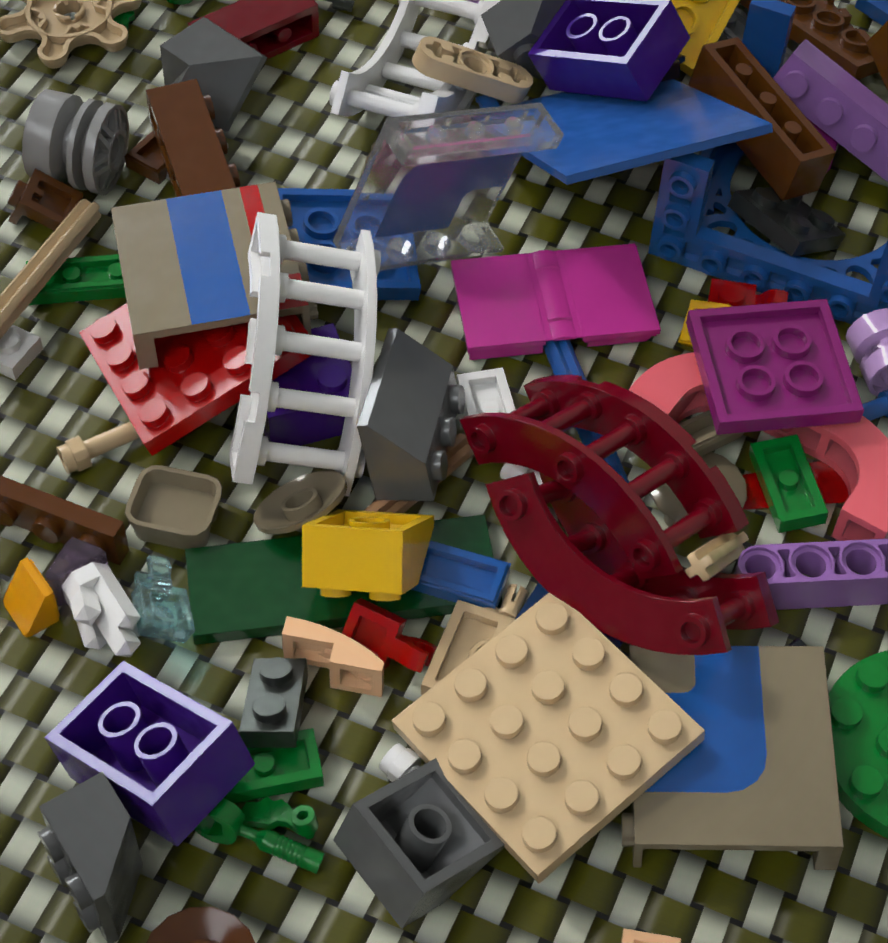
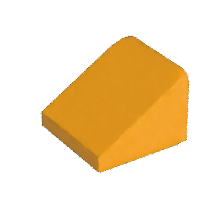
M26 557L20 560L5 593L3 603L23 636L31 637L59 622L60 613L53 590L32 559L29 560Z

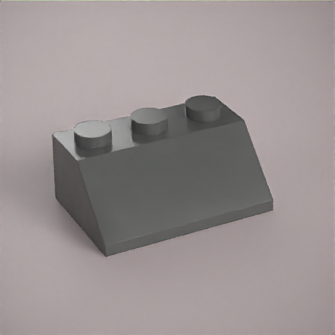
M388 328L357 429L376 500L434 501L439 481H444L447 477L448 460L446 452L447 447H453L456 442L457 430L455 420L457 414H463L464 387L456 384L453 365L398 328Z

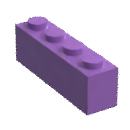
M805 39L791 54L773 79L805 117L888 182V104Z

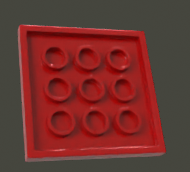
M127 303L105 317L99 318L92 325L79 332L141 441L152 456L239 402L240 394H251L249 384L252 365L245 364L248 323L155 338L154 342L159 366L139 370ZM296 315L278 317V325L285 326V331L309 334ZM282 351L280 356L275 355L272 380L312 355Z

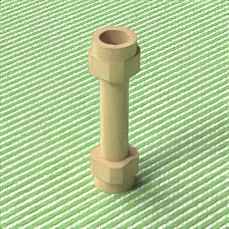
M129 421L85 441H82L78 435L66 440L65 444L56 447L64 469L70 474L74 471L80 472L92 467V458L140 437Z

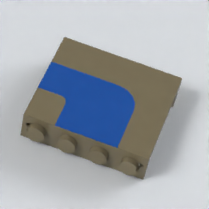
M629 645V659L705 730V740L631 803L632 813L622 812V847H632L633 867L641 868L643 850L645 849L812 851L814 870H837L844 845L824 646H731L732 650L727 653L675 655Z

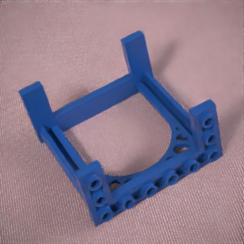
M752 0L749 6L742 43L773 78L783 66L796 6L778 0ZM735 142L702 150L700 155L690 153L664 160L648 250L649 254L723 280L756 284V291L760 293L770 289L787 291V302L827 299L833 319L853 324L854 321L864 314L888 308V240L887 243L878 249L850 259L818 260L800 256L792 257L785 251L759 238L743 223L738 214L727 206L731 200V179L744 155ZM714 208L719 209L724 214H713ZM727 227L732 229L735 234L731 236L712 228ZM874 264H878V265H879L878 269H877L876 267H874L873 265H874ZM853 271L861 273L870 283L847 276L846 274Z

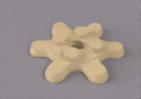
M21 0L27 3L23 10L0 17V38L7 43H16L26 39H38L42 41L37 50L39 59L48 68H60L67 62L70 52L78 46L95 44L109 52H118L124 49L128 39L127 28L113 19L119 14L136 10L140 7L142 0ZM70 12H76V14L74 15V20H71L70 16L64 15Z

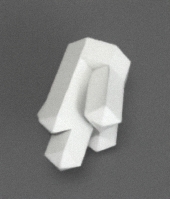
M91 562L72 571L61 587L65 600L72 610L73 618L77 622L84 647L100 650L108 643L115 656L131 657L141 644L138 637L142 634L147 622L138 613L107 564Z

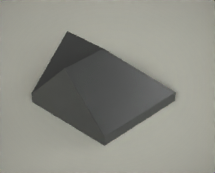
M205 17L160 45L164 84L170 85L197 79L202 95L209 94L215 110V120H212L213 125L228 132L267 57Z

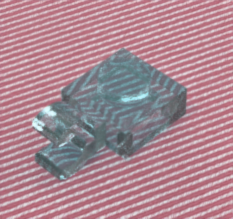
M148 555L146 558L148 573L136 571L134 574L135 589L131 593L133 605L141 616L137 623L139 636L186 643L195 632L187 589L173 587L171 564L168 558Z

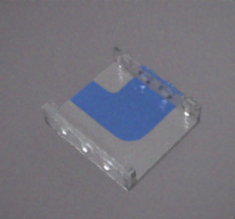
M541 102L386 118L333 239V243L338 249L355 251L361 229L370 231L374 250H380L381 252L379 271L502 252L504 247L487 221L521 155L524 152L557 149L564 134Z

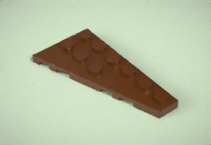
M740 0L739 4L749 10L752 0ZM778 0L796 6L789 36L790 40L801 44L805 39L808 40L857 80L879 72L866 44L871 37L865 30L854 28L851 25L852 15L846 8L838 9L834 5L835 0Z

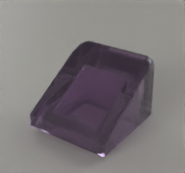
M74 537L67 541L45 573V579L54 592L57 606L60 607L67 603L61 586L72 571L91 562L108 565L106 553L103 549Z

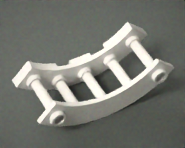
M398 0L399 7L384 40L371 59L356 71H341L339 81L336 80L329 96V102L332 106L330 113L348 117L366 110L409 122L410 127H412L411 135L429 140L441 139L444 136L442 129L452 130L458 124L477 92L427 77L417 69L397 64L405 48L416 51L420 40L428 37L412 33L420 7L474 20L476 26L469 43L465 42L461 46L486 54L487 51L495 52L481 14L501 0H480L478 4L465 0ZM387 79L434 92H422L421 97L383 88Z
M257 212L248 251L250 297L258 298L257 319L250 318L248 323L245 364L252 365L249 384L251 394H240L237 418L229 451L232 482L253 484L257 465L264 466L266 461L335 470L344 476L347 482L345 496H350L354 478H361L365 467V456L363 449H361L362 444L357 424L373 376L377 327V276L380 270L381 252L380 250H374L371 232L362 229L355 251L287 240L286 235L279 234L277 215ZM285 259L350 270L353 289L289 279L288 273L280 272V264ZM287 298L354 309V341L285 331V326L278 325L279 302L284 303ZM282 351L352 361L349 396L343 397L279 388V383L272 381L275 355L280 356ZM276 408L345 417L338 451L269 442L268 436H263L267 411L275 412Z

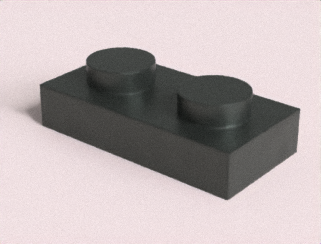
M254 658L239 729V735L246 748H296L308 679L306 658Z

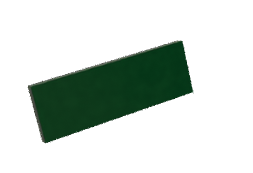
M485 515L434 520L431 541L494 558ZM302 536L185 549L194 645L282 635L287 616L307 620L330 629L341 628L346 624L353 603L360 598L406 620L452 614L456 605L455 602L414 590H409L402 594L401 599L396 601L371 600L369 592L351 591V595L348 597L332 598L321 596L319 588L302 587ZM501 596V599H500L498 608L501 607V604H502V596Z

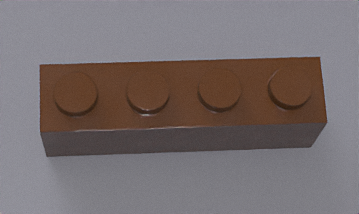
M738 37L703 45L688 85L772 123L773 133L735 143L783 201L818 191L836 154L834 149Z
M197 79L147 89L148 117L176 197L241 187L236 165L234 163L227 164L224 156L228 154L222 128L215 129L212 120H215L212 99L209 94L202 95Z

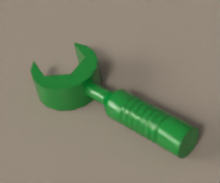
M225 798L194 829L202 837L218 844H232L240 835L254 841L260 851L284 861L286 860V862L295 864L314 874L318 873L325 853L300 842L298 843V841L289 839L270 829L257 831L245 826V814L238 806Z

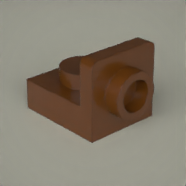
M35 168L27 183L18 180L7 201L8 204L14 207L8 221L17 225L22 215L55 231L82 199L83 193Z

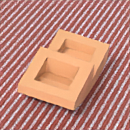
M286 617L282 631L284 658H306L307 665L328 668L330 670V688L382 697L384 691V661L357 641L340 632L307 620Z

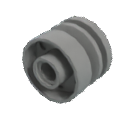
M45 89L32 104L25 123L22 140V160L25 172L30 177L36 168L64 184L69 182L74 189H88L91 193L107 195L115 187L125 163L124 156L127 154L129 144L127 112L122 105L108 102L103 103L100 100L90 98L83 102L80 96Z

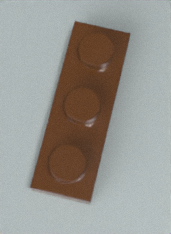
M0 475L1 525L8 527L16 525L33 532L45 542H60L76 548L84 556L93 560L105 559L118 565L121 564L129 551L123 521Z

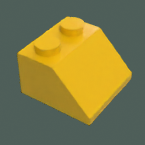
M338 509L303 524L302 587L319 588L320 595L324 597H348L351 595V591L369 592V598L375 601L400 600L402 594L419 584L434 528V515Z

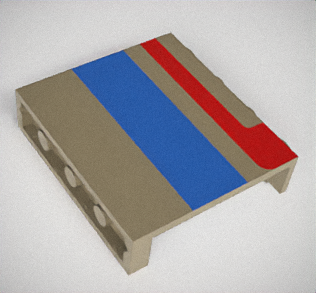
M276 181L111 208L139 370L159 366L154 342L155 338L249 323L250 318L257 319L258 298L250 297L248 251L257 212L277 215L279 234L286 235L287 240L300 242L297 229H288L289 226H293L289 199L280 200ZM284 259L282 264H280V272L288 273L289 279L309 282L306 263ZM287 298L284 303L279 302L278 317L296 315L308 333L312 335L310 320L318 319L317 303Z

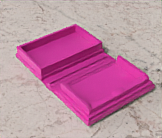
M636 243L557 251L539 250L533 253L451 260V270L469 360L543 353V345H546V341L552 340L560 341L582 338L587 347L644 342L650 339L651 336L660 334L661 328Z

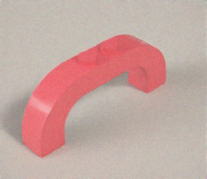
M694 352L677 355L657 363L645 371L629 388V391L651 402L677 423L690 415L710 410ZM862 416L861 421L856 423L764 431L775 438L797 434L804 453L829 465L844 480L849 492V498L840 511L831 536L838 541L888 538V438L871 421Z

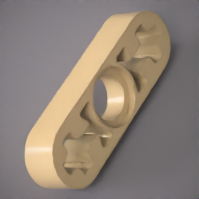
M428 36L422 38L412 57L414 67L427 77L512 104L523 102L533 84L531 74L520 65L436 37Z

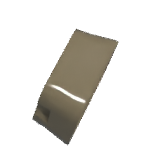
M152 465L142 470L136 479L126 504L125 515L133 527L136 536L142 541L184 550L205 547L210 538L212 524L218 516L222 486L218 479L207 474L163 465Z

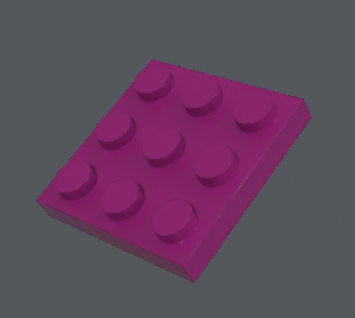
M827 299L688 311L686 324L717 435L856 423L861 421L864 408Z

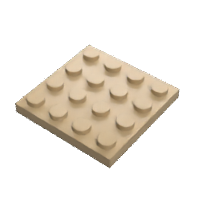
M551 593L546 594L391 720L394 730L425 763L435 758L437 759L446 779L505 844L504 847L538 884L705 740V730L579 611Z

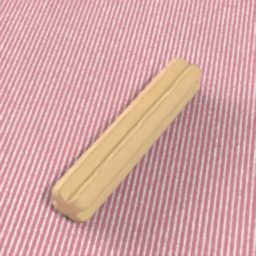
M744 531L738 535L734 532L721 534L691 552L687 556L691 564L690 567L685 569L687 576L691 579L698 575L703 582L711 579L739 558L742 551L745 550L743 543L749 540L747 534Z

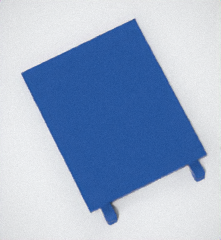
M675 79L660 82L648 101L560 92L500 107L495 98L482 95L475 97L481 112L469 114L471 124L504 145L519 144L516 153L566 185L773 133L772 123Z

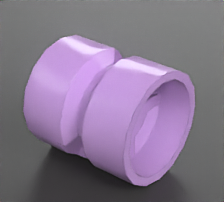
M888 308L864 314L853 322L846 334L847 343L855 361L860 364L859 368L870 393L875 396L888 389Z

